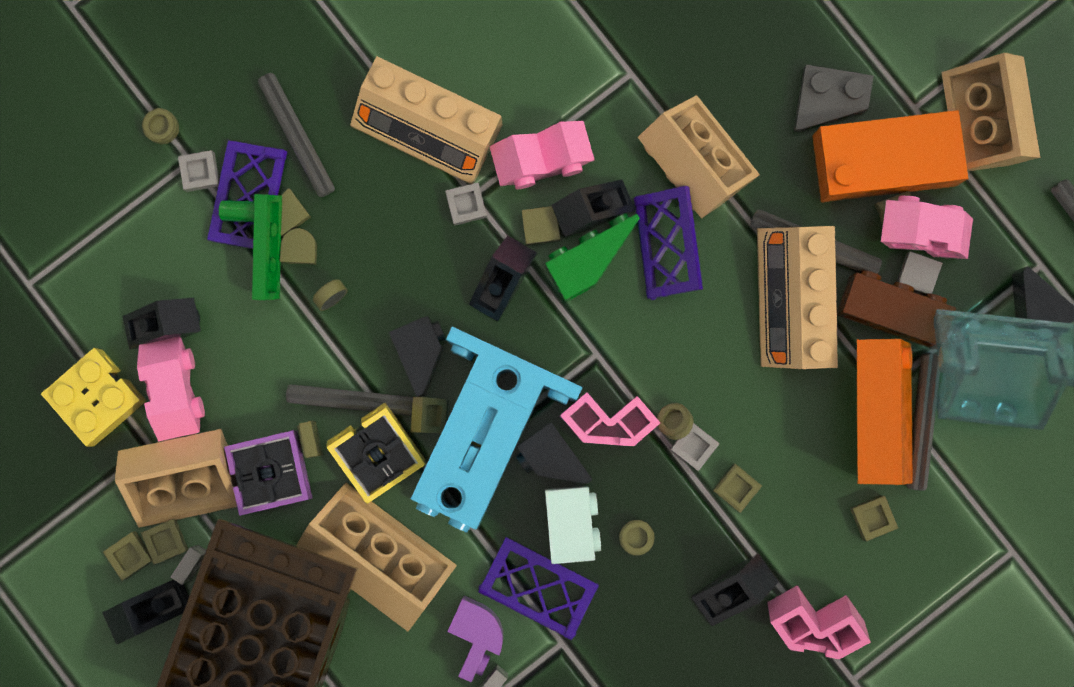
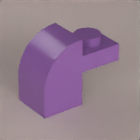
M464 595L447 632L473 643L458 676L472 682L475 674L483 675L490 656L484 654L486 650L500 655L503 644V628L499 618L489 607Z

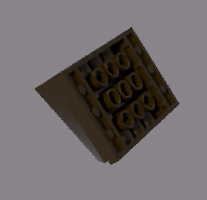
M218 519L157 687H322L344 627L350 599L347 597L358 568L234 523Z

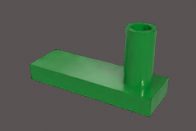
M254 194V201L222 200L219 205V217L222 221L254 222L252 300L280 299L282 196Z

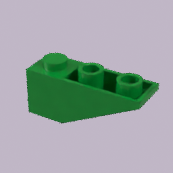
M627 213L610 221L609 225L611 228L599 234L597 230H593L578 239L580 245L570 250L564 246L548 255L550 261L545 263V268L564 303L596 286L640 219L638 214L629 218Z

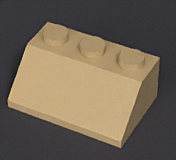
M1001 53L941 72L947 111L959 110L967 171L1010 166L1040 158L1023 56Z
M697 95L662 113L637 137L644 145L646 152L656 160L672 184L676 187L689 186L692 210L696 211L701 219L717 209L760 175Z
M221 429L118 451L115 482L139 528L164 523L172 519L178 520L237 507L233 487L238 486L236 475H230L224 449L228 444Z

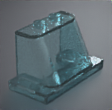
M942 309L936 310L933 318L939 370L943 372L937 398L938 419L1043 430L1066 386L1074 387V324Z

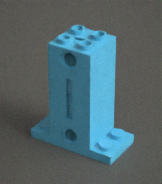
M451 327L446 338L449 344L452 345L451 351L469 361H472L474 356L477 359L414 490L411 500L418 502L417 510L432 517H435L438 513L450 517L449 525L468 532L470 527L475 530L479 527L543 388L549 390L547 397L566 405L568 400L576 402L582 387L457 328ZM504 373H513L517 377L516 386L507 391L499 388V377ZM449 487L457 488L461 492L462 501L460 505L452 506L445 500V492Z

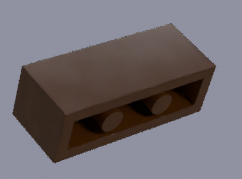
M866 270L849 276L837 310V316L933 350L944 346L956 307L946 304V298L930 293L926 297L913 293L915 288L908 284L894 282L891 285L880 281L881 276L879 274Z

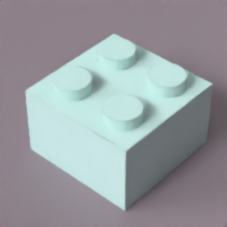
M588 486L545 489L551 563L559 564L595 560L594 552L601 551L600 532L598 527L592 528L591 519L592 515H598L595 492L589 493Z

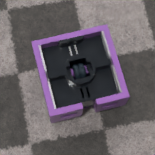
M292 430L224 447L230 475H236L238 486L233 487L239 516L313 498L298 431Z

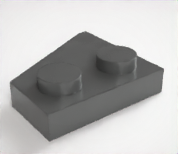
M805 65L794 132L805 131V129L816 125L828 124L846 116L851 117L866 112L869 109L874 76Z

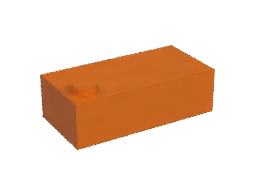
M959 110L820 126L812 135L821 202L955 187L969 179Z
M902 339L857 340L858 484L904 485L912 483L911 343Z

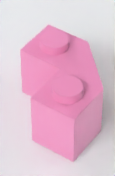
M584 121L559 122L537 134L511 135L489 146L500 186L515 185L517 190L531 187L536 184L535 181L562 174L563 177L578 174L583 171V165L594 161Z
M899 196L898 201L886 200L881 242L893 249L925 250L933 257L968 259L973 218L966 211H963V207L939 206L920 202L918 197Z
M180 336L139 345L137 370L140 382L145 381L147 386L146 391L150 401L144 403L147 418L158 442L199 433L200 418L205 416L203 401L200 396L195 397L190 386V370L195 368L194 356L190 348L185 349Z
M586 393L560 415L561 419L582 443L635 446L660 424L659 420L638 396L634 397L614 416L609 418L593 398Z
M797 585L767 602L770 622L790 650L804 652V649L825 653V657L841 659L871 643L865 621L847 595L815 611Z

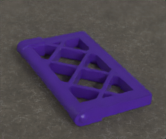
M228 140L207 238L208 241L253 249V238H249L244 230L253 225L254 222H246L241 226L239 222L233 221L237 229L230 234L221 233L223 221L219 217L220 202L228 200L230 185L234 180L244 193V196L236 201H253L251 197L267 186L269 187L268 195H278L287 151ZM237 153L247 155L251 162L237 172H234ZM266 158L275 160L272 177L269 179L258 165ZM255 166L264 182L250 192H247L238 177Z
M681 186L634 197L636 214L640 218L638 230L647 299L655 300L656 298L703 290L689 186ZM678 199L679 218L667 209L672 200ZM654 205L658 208V211L648 225L646 206ZM663 214L676 223L667 238L655 230ZM681 227L685 246L684 253L672 244ZM651 234L663 243L654 259L650 241ZM668 248L680 257L671 273L659 264ZM685 262H687L689 281L681 282L676 276ZM655 268L668 277L663 286L656 287Z
M506 537L483 583L479 585L478 593L572 640L576 636V631L599 584L560 564H552L550 559ZM511 550L526 558L529 564L508 570L505 560ZM540 565L557 574L560 580L539 586L533 566ZM502 566H504L505 572L499 573ZM530 567L536 587L516 594L510 574ZM506 575L513 595L506 596L492 589L496 578ZM571 581L585 588L581 598L570 602L564 582ZM561 583L567 603L547 610L541 590ZM538 591L544 611L537 612L519 603L517 598ZM577 604L575 610L573 611L572 606ZM569 607L571 618L567 627L549 618V613Z

